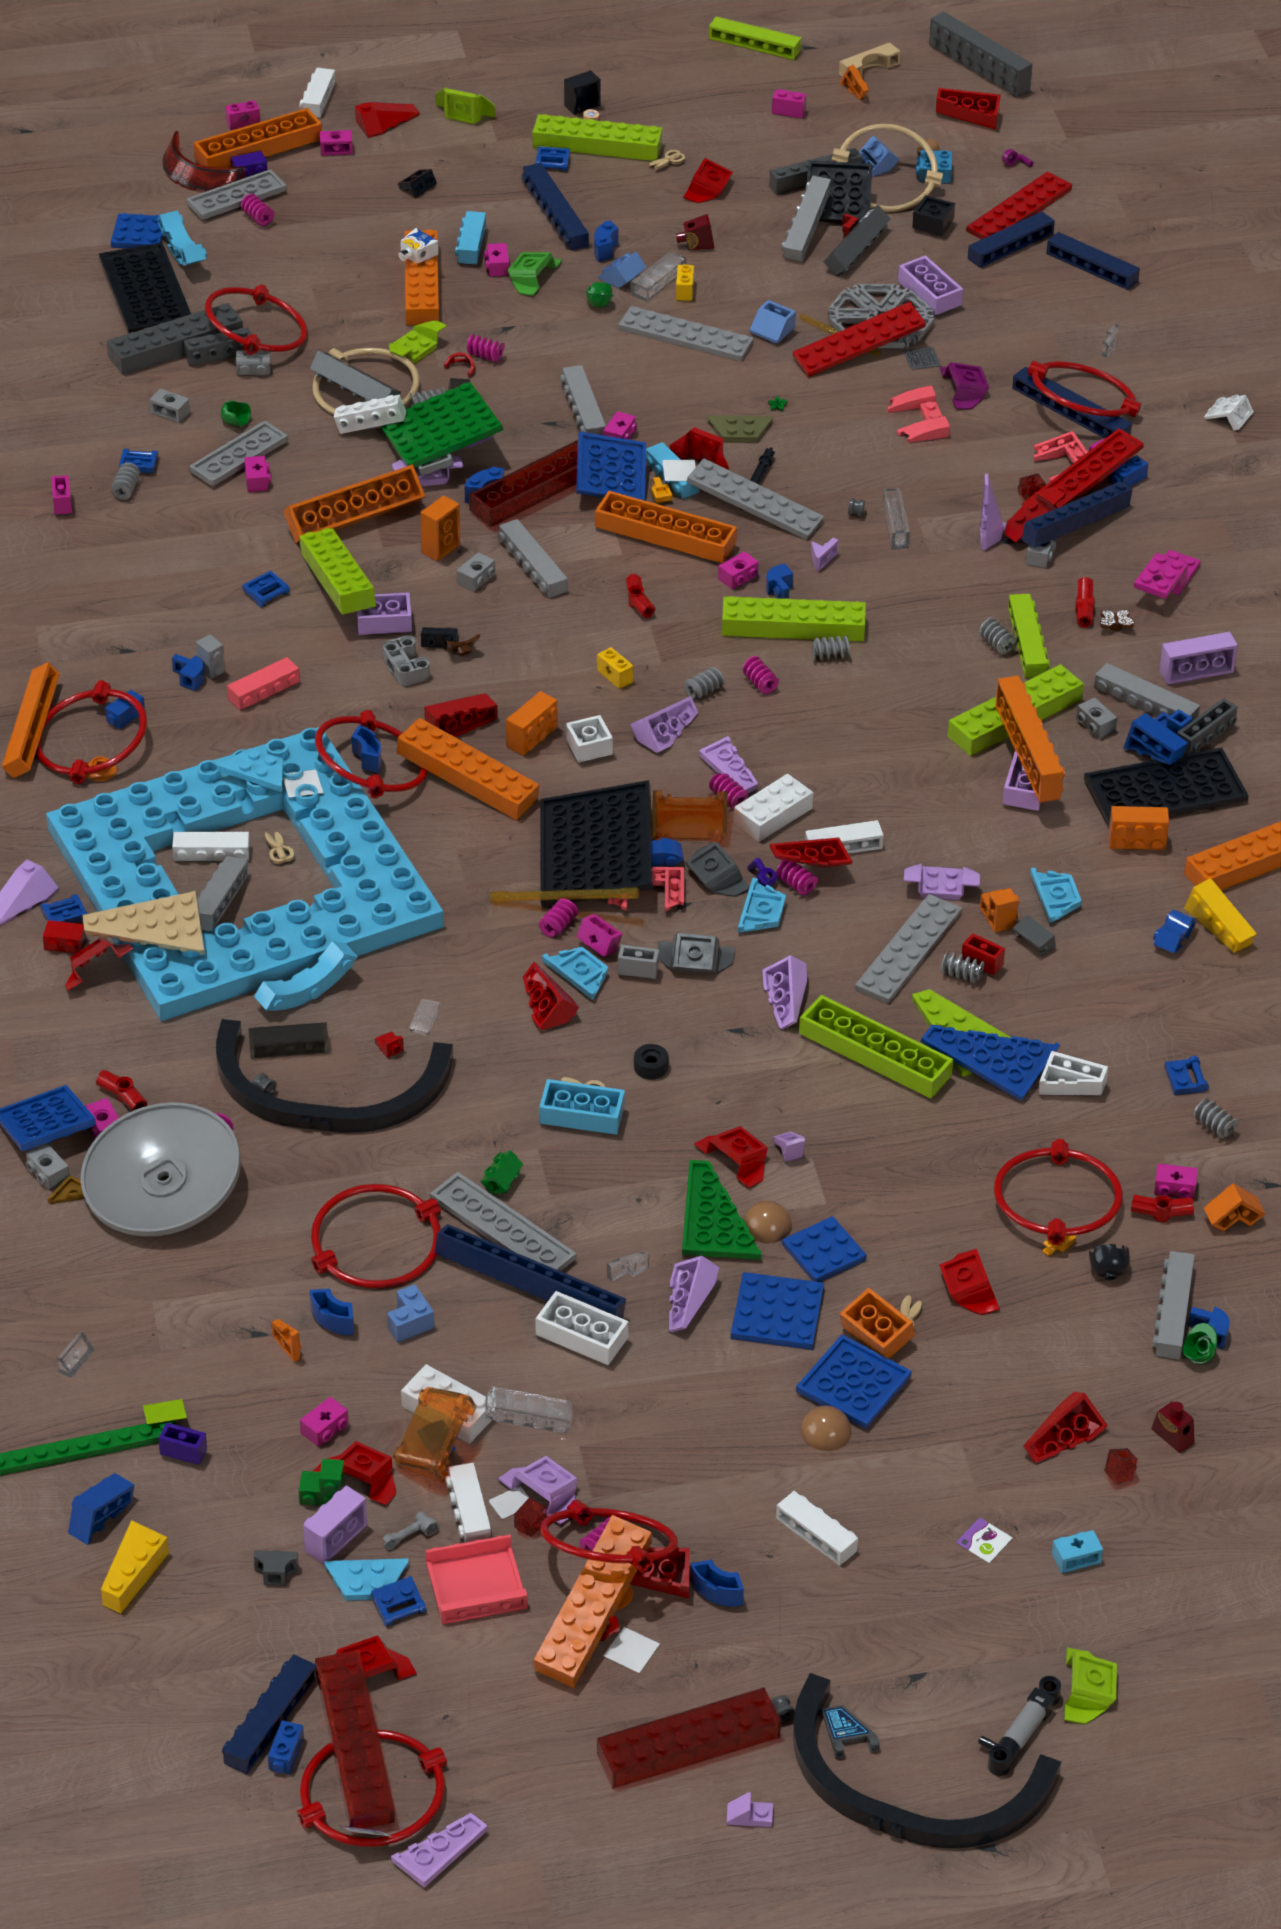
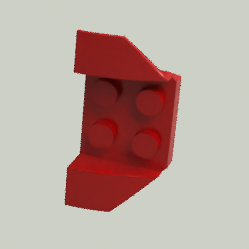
M704 158L683 198L695 203L717 198L731 178L733 171Z
M694 427L669 446V449L680 460H686L690 457L701 462L703 459H706L729 470V465L723 454L724 439Z
M1055 487L1035 492V496L1031 497L1009 520L1007 519L1005 535L1017 543L1023 536L1025 522L1057 509L1056 504L1065 494Z
M100 937L71 956L70 965L73 971L65 984L66 989L69 991L83 982L74 968L78 966L84 967L90 963L89 959L94 955L99 957L107 951L105 948L111 946L117 957L120 958L133 949L130 943L112 945L109 940Z
M742 1126L715 1136H707L694 1143L705 1154L719 1149L734 1162L738 1163L740 1168L736 1179L746 1187H753L763 1181L768 1147Z
M977 1248L959 1253L952 1260L939 1264L951 1298L955 1300L957 1305L979 1315L1000 1310Z
M355 1441L342 1454L327 1458L344 1460V1473L371 1484L369 1499L386 1506L396 1495L392 1475V1457ZM322 1462L313 1470L314 1472H320Z
M377 1635L336 1650L335 1667L326 1688L333 1702L337 1703L353 1697L351 1683L391 1669L398 1681L416 1675L417 1672L408 1657L388 1649Z

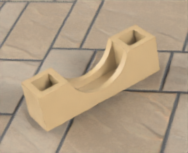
M889 42L839 61V75L843 77L848 66L853 64L859 70L861 77L863 70L868 67L879 66L886 69L900 64L901 51Z

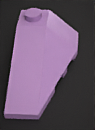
M984 474L980 523L981 550H986L1002 539V532L1006 530V522H1002V513L988 474Z
M690 696L630 725L637 741L657 753L674 743L675 738L680 736L681 731L693 720L698 711Z
M26 860L14 871L0 891V926L16 918L18 913L33 909V905L39 902L43 904L59 890L57 884L42 866Z
M790 955L762 970L763 987L768 992V1000L774 1007V1015L779 1028L782 1030L797 1023L807 983L806 963Z
M703 1256L674 1265L670 1280V1287L673 1289V1294L670 1296L672 1309L669 1312V1331L671 1333L686 1329L717 1281L719 1267Z

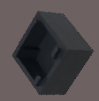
M591 70L564 79V106L573 115L600 106L601 79Z
M925 195L913 212L912 228L943 236L954 220L955 203Z

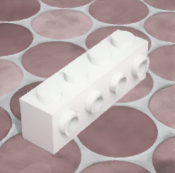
M390 395L386 398L357 402L353 405H342L336 408L333 418L340 434L404 421L406 409L400 395Z

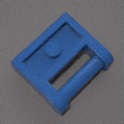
M538 147L535 164L542 163L544 168L567 171L570 149Z
M124 448L119 467L124 463H132L142 473H154L156 461H158V451H130Z
M272 571L242 585L243 591L254 599L259 607L266 605V602L282 594L285 595L290 592L289 586ZM278 587V589H276V590H274V591H272V592H270V593H268V594L262 596V594H264V593H266V592H268V591H270V590H272V589Z
M77 894L71 895V898L54 903L40 904L42 914L45 915L47 921L76 923L83 920L82 915L87 914Z
M1198 1056L1165 1062L1164 1068L1174 1095L1208 1090L1209 1085L1203 1077ZM1188 1069H1193L1197 1083H1192Z
M412 1576L371 1591V1596L386 1627L392 1625L396 1620L418 1612L421 1614L427 1611ZM410 1601H414L415 1603L412 1606L403 1608L390 1614L387 1611L388 1609L394 1608L396 1606L402 1605Z

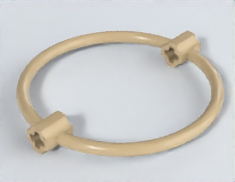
M893 124L866 126L850 135L840 149L834 148L831 162H848L850 152L846 150L849 145L858 137L877 130H891L903 133L922 146L931 163V170H927L924 183L928 185L919 197L908 203L897 206L879 205L884 212H900L917 206L925 195L929 196L934 186L940 188L943 173L938 172L936 157L931 147L921 136L905 127ZM870 202V209H873L878 204Z
M335 348L329 351V354L348 363V358L367 354L388 356L402 362L410 370L413 377L412 388L402 400L404 407L411 402L410 393L414 396L415 392L418 391L420 383L418 371L414 364L405 356L401 357L383 348H359L344 353ZM315 375L312 385L315 400L324 410L334 415L336 409L327 404L321 397L319 391L321 377Z

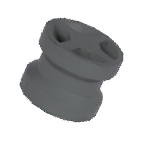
M851 498L848 515L856 514L859 517H863L865 500L857 501L855 498Z
M264 1073L257 1075L252 1082L254 1086L269 1095L274 1093L277 1086L276 1081L268 1079V1076Z
M780 1695L769 1702L768 1707L774 1713L773 1718L776 1723H785L794 1717L795 1710L790 1706L788 1696Z

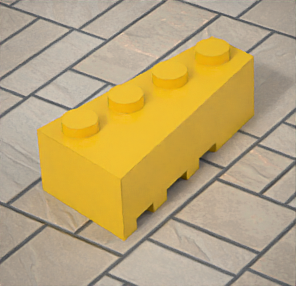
M1211 878L1193 887L1184 907L1186 911L1193 917L1198 918V921L1234 953L1253 943L1257 933Z
M131 1520L101 1587L102 1604L120 1614L169 1554L168 1537Z

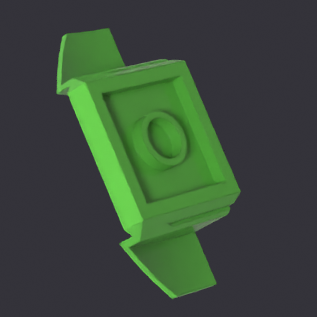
M522 252L509 267L508 273L519 294L534 296L540 288L537 275L544 267L557 268L563 260L554 259L550 252Z

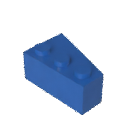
M1144 713L1132 721L1123 749H1132L1137 751V754H1146L1154 760L1171 765L1183 757L1188 742Z
M114 1473L82 1494L77 1495L72 1501L68 1533L88 1545L92 1541L91 1536L97 1530L101 1532L105 1528L103 1524L110 1517L115 1519L132 1502L135 1484Z

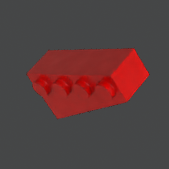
M938 88L936 113L996 130L1001 95Z
M486 693L424 706L425 721L456 738L498 719V705Z
M649 1547L647 1553L660 1551L666 1547ZM677 1548L670 1556L653 1561L652 1566L646 1572L637 1570L630 1585L689 1599L690 1548Z

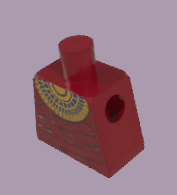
M708 214L684 222L685 232L675 234L677 243L687 241L689 250L715 248Z
M1177 1401L1170 1402L1157 1412L1151 1429L1173 1449L1181 1453L1194 1444V1419L1183 1409L1182 1403Z

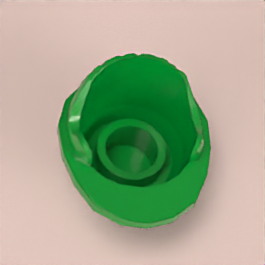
M594 282L585 291L587 300L594 307H605L614 296L611 285L604 282Z
M1200 1323L1194 1326L1187 1335L1182 1350L1184 1355L1193 1363L1204 1364L1214 1357L1217 1349V1333L1214 1327L1210 1324Z

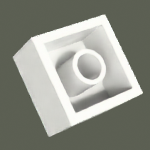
M600 715L566 723V741L578 763L613 754V737Z

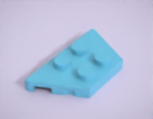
M249 748L217 765L220 772L279 792L282 791V758Z
M1030 868V875L1049 923L1058 920L1081 906L1082 900L1072 875L1059 874L1049 870L1046 874L1036 872L1037 868Z
M752 878L738 925V933L779 927L786 895L775 891L769 885L764 887L758 883V879Z
M583 947L559 951V955L550 957L548 954L542 955V961L591 1000L595 998L608 974V966Z
M408 1558L325 1561V1570L332 1576L334 1584L340 1589V1593L345 1601L373 1600L371 1596L372 1590L401 1580L403 1571L409 1566Z

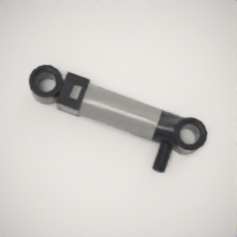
M1045 1676L1040 1680L1039 1688L1035 1687L1027 1698V1704L998 1743L984 1736L979 1738L978 1743L990 1749L988 1769L993 1775L1003 1776L1009 1772L1011 1763L1041 1721H1046L1053 1711V1706L1058 1704L1061 1693V1682L1058 1678Z

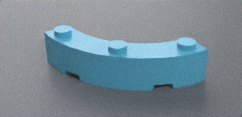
M178 210L158 216L157 221L163 237H167L169 242L167 247L180 265L186 266L206 260L207 253L205 248H202V244L196 245L190 239L183 225V217L179 215Z
M332 941L318 958L319 962L315 966L302 970L293 975L291 980L285 982L283 980L263 981L254 997L265 1010L270 1011L286 1010L300 1006L312 999H317L322 993L331 988L352 968L358 956L346 943Z

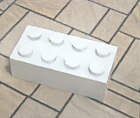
M786 774L735 806L733 824L756 841L761 842L813 809V792L792 776Z
M555 1291L536 1317V1335L609 1365L628 1339L629 1321Z
M427 1364L401 1390V1406L430 1423L442 1419L448 1433L455 1431L457 1437L468 1444L494 1418V1401Z

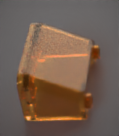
M653 790L652 837L656 838V840L669 838L723 841L727 837V791H718V795L713 798L711 794H708V798L671 797V794H667V797L662 795V790Z
M426 1387L419 1394L417 1408L400 1447H397L394 1451L393 1458L396 1465L402 1469L444 1483L445 1476L448 1475L447 1472H444L446 1464L449 1465V1454L463 1422L468 1420L466 1415L473 1416L477 1406L471 1396Z

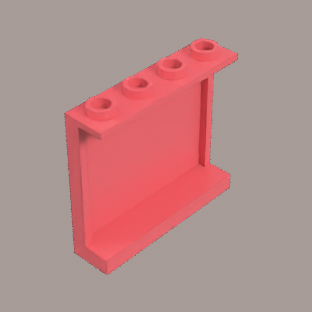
M511 1535L496 1536L494 1538L479 1539L472 1542L457 1543L425 1550L426 1566L442 1625L527 1609L526 1589H523L511 1547Z

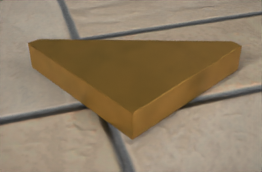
M69 1175L47 1198L48 1203L54 1204L84 1199L81 1180Z

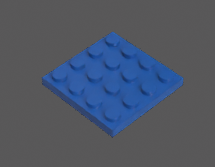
M579 432L576 493L604 498L608 491L645 501L646 442Z
M67 1085L0 1108V1125L21 1151L31 1150L41 1144L51 1143L55 1139L70 1136L74 1132L87 1130L91 1126L96 1125L95 1117Z
M743 1272L731 1329V1339L813 1350L824 1283Z
M841 1335L798 1383L796 1392L822 1406L827 1405L838 1408L847 1416L848 1420L867 1429L911 1378L912 1371Z

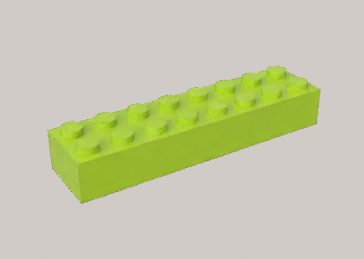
M538 114L532 132V148L570 149V152L655 161L658 160L662 146L663 128L640 124H626L623 122L615 123Z
M325 528L318 532H307L305 535L299 536L301 555L341 614L376 607L374 587L333 528Z
M724 596L722 636L812 640L815 638L821 640L822 637H825L826 640L829 637H833L835 640L839 636L841 641L843 636H847L849 641L864 642L866 602Z
M1061 664L1024 682L1026 692L1030 694L1031 703L1036 707L1037 716L1041 720L1081 701L1083 698L1084 683ZM996 697L949 720L948 737L970 756L1009 737L995 707Z
M820 995L800 1017L799 1034L930 1099L952 1076V1058L823 995Z

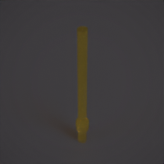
M802 313L799 319L831 335L838 332L836 329ZM874 349L869 351V353L880 357L882 351Z

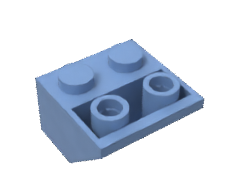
M874 135L859 151L863 156L862 163L872 164V177L889 172L900 160L884 142Z
M628 252L621 259L620 257L615 259L611 266L608 265L602 269L603 273L598 278L619 288L647 267L637 252L632 254Z
M767 300L759 308L751 325L750 333L778 344L795 328L796 311Z

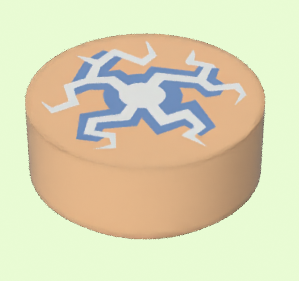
M588 109L584 111L583 119L598 121L599 112Z

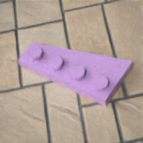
M729 736L699 750V756L718 774H729L734 781L738 782L743 789L748 791V794L758 789V782L751 771L746 768L744 760L737 754V749L735 746H732Z
M469 1813L447 1825L445 1830L429 1835L427 1840L419 1844L414 1843L401 1854L396 1853L392 1855L391 1862L425 1888L488 1831V1825L472 1813Z

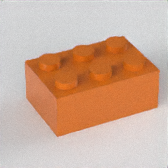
M443 495L420 512L421 552L437 562L460 545V504Z
M540 691L506 719V747L524 756L540 741H543L546 736L555 731L558 727V700Z
M1112 806L1108 833L1109 848L1166 850L1169 827L1168 808Z
M869 1287L840 1312L841 1324L845 1330L869 1349L888 1359L915 1336L913 1322Z

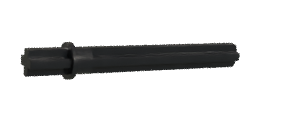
M772 447L766 448L763 455L760 456L759 463L750 481L758 485L760 484L767 468L772 464V458L775 454Z

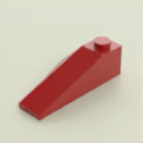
M368 102L355 106L356 123L367 138L382 135L390 127L394 129L398 123L407 122L420 115L414 104Z
M839 837L774 843L769 846L775 858L821 868L841 867L852 864V859Z
M533 962L523 975L526 993L530 996L529 1007L533 1009L532 1020L541 1030L568 1023L579 1009L578 1005L536 962Z
M1073 1392L1056 1407L1027 1440L1023 1448L1033 1462L1037 1463L1068 1448L1071 1449L1080 1443L1094 1439L1108 1425L1085 1393Z

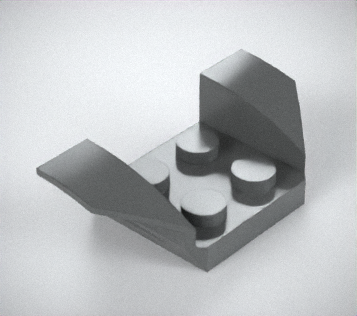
M717 841L696 850L693 857L685 861L687 867L710 892L736 897L750 888L742 878L736 863Z
M677 933L674 935L673 942L659 941L658 943L659 960L671 971L673 969L700 973L714 972L716 974L733 964L735 948L719 946V939L716 936Z

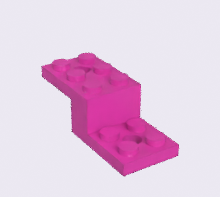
M1170 549L1165 555L1156 553L1135 580L1134 588L1164 599L1170 593L1179 595L1200 567L1201 560Z

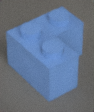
M414 1284L397 1291L398 1309L387 1313L388 1330L396 1342H401L433 1329L434 1311L417 1286Z

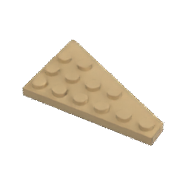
M195 891L82 915L86 935H98L103 938H108L109 936L119 938L120 941L138 942L142 945L149 943L159 945V948L178 949L182 952L194 951L199 952L200 955L205 954L198 900Z

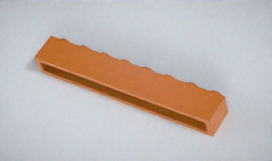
M49 662L33 669L2 763V768L12 778L30 771L60 675Z

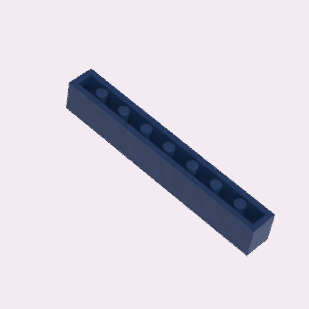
M542 163L524 166L521 175L523 183H526L528 190L532 192L540 208L545 211L546 217L551 220L552 226L557 229L558 235L563 238L564 244L570 250L588 247L589 232Z
M1024 367L1013 375V390L1091 432L1107 438L1119 428L1131 435L1132 423L1120 416L1104 417L1090 415L1067 408L1051 400L1036 387L1032 376L1027 375L1028 367ZM1047 377L1043 381L1041 380L1050 391L1066 400L1090 408L1107 410Z
M1117 482L1026 521L1022 540L1035 548L1128 508L1133 489L1123 482Z

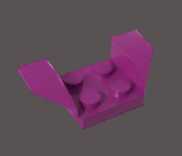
M950 362L947 367H940L943 377L953 378L957 390L952 399L956 409H973L984 398L989 385L981 366Z

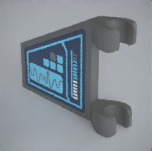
M839 1705L821 1709L836 1759L844 1758L843 1743L867 1739L870 1752L879 1751L877 1735L846 1707Z

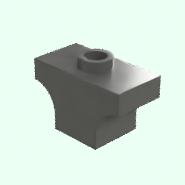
M254 1550V1569L263 1574L264 1585L286 1586L287 1577L292 1573L298 1572V1552Z

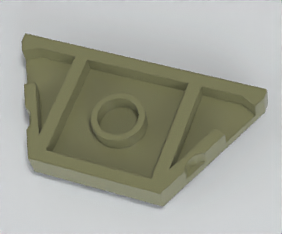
M707 415V423L713 425V430L719 437L724 439V442L757 443L761 435L766 432L767 426L772 424L773 416Z

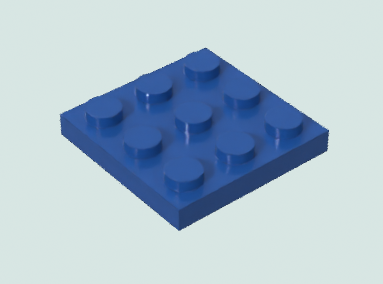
M118 213L111 239V248H133L161 243L163 235L157 221L159 215Z
M834 1216L782 1239V1246L811 1280L815 1282H821L866 1261L867 1258L866 1253Z

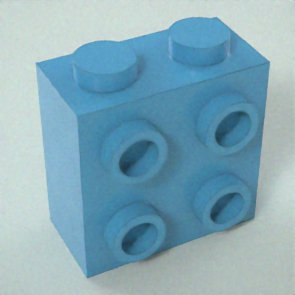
M920 150V156H917L916 175H919V182H925L927 170H931V163L925 150ZM933 151L937 161L938 172L943 173L941 183H951L952 151Z

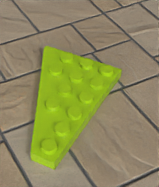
M930 989L912 994L913 1003L929 1027L931 1025H938L944 1028L952 1027L958 1031L968 1032V1030L1011 1038ZM953 1062L962 1077L974 1074Z

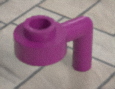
M1013 149L1006 150L1002 155L1003 163L1008 166L1014 165L1016 161H1022L1029 167L1034 165L1032 160L1023 154H1018Z

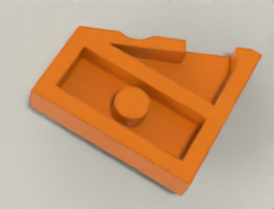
M854 64L848 66L840 84L842 86L847 85L849 87L848 91L853 93L859 100L863 99L869 91L868 85L864 82Z
M280 1319L271 1322L272 1336L293 1362L301 1359L300 1350L302 1347L299 1340V1332Z

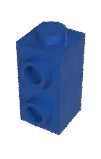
M1136 455L1111 473L1110 482L1113 484L1123 482L1130 487L1147 477L1149 463Z
M133 690L128 691L127 693L135 697L145 709L144 697ZM121 698L105 707L106 721L118 729H121L139 716L136 708Z
M281 1721L268 1754L270 1770L277 1773L291 1774L304 1740L303 1725Z

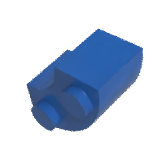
M611 220L604 221L594 234V255L598 262L612 258L613 247L618 245L619 228Z
M491 467L472 475L464 486L465 502L482 504L490 496L502 495L504 468Z
M358 725L351 736L352 753L361 758L362 769L379 773L382 765L381 743L377 740L374 732Z
M669 838L653 840V867H674L684 859L681 843Z
M1172 910L1168 913L1164 925L1156 930L1153 940H1155L1153 945L1172 953L1178 952L1183 947L1180 943L1184 938H1189L1198 918L1178 910Z
M331 1289L310 1290V1307L316 1321L324 1328L340 1335H354L352 1303L336 1299L332 1295Z
M712 1559L690 1564L691 1584L701 1596L713 1603L728 1607L743 1605L744 1588L738 1572L723 1571L715 1566Z

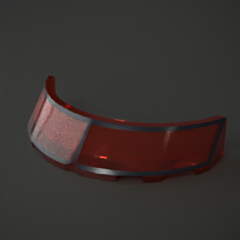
M175 131L163 155V169L166 171L167 177L174 183L189 190L202 189L207 192L246 178L245 167L243 166L213 168L199 165L185 158L178 150L180 147L178 131Z

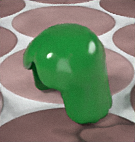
M234 400L227 401L221 407V418L228 425L246 426L251 419V407L248 403Z

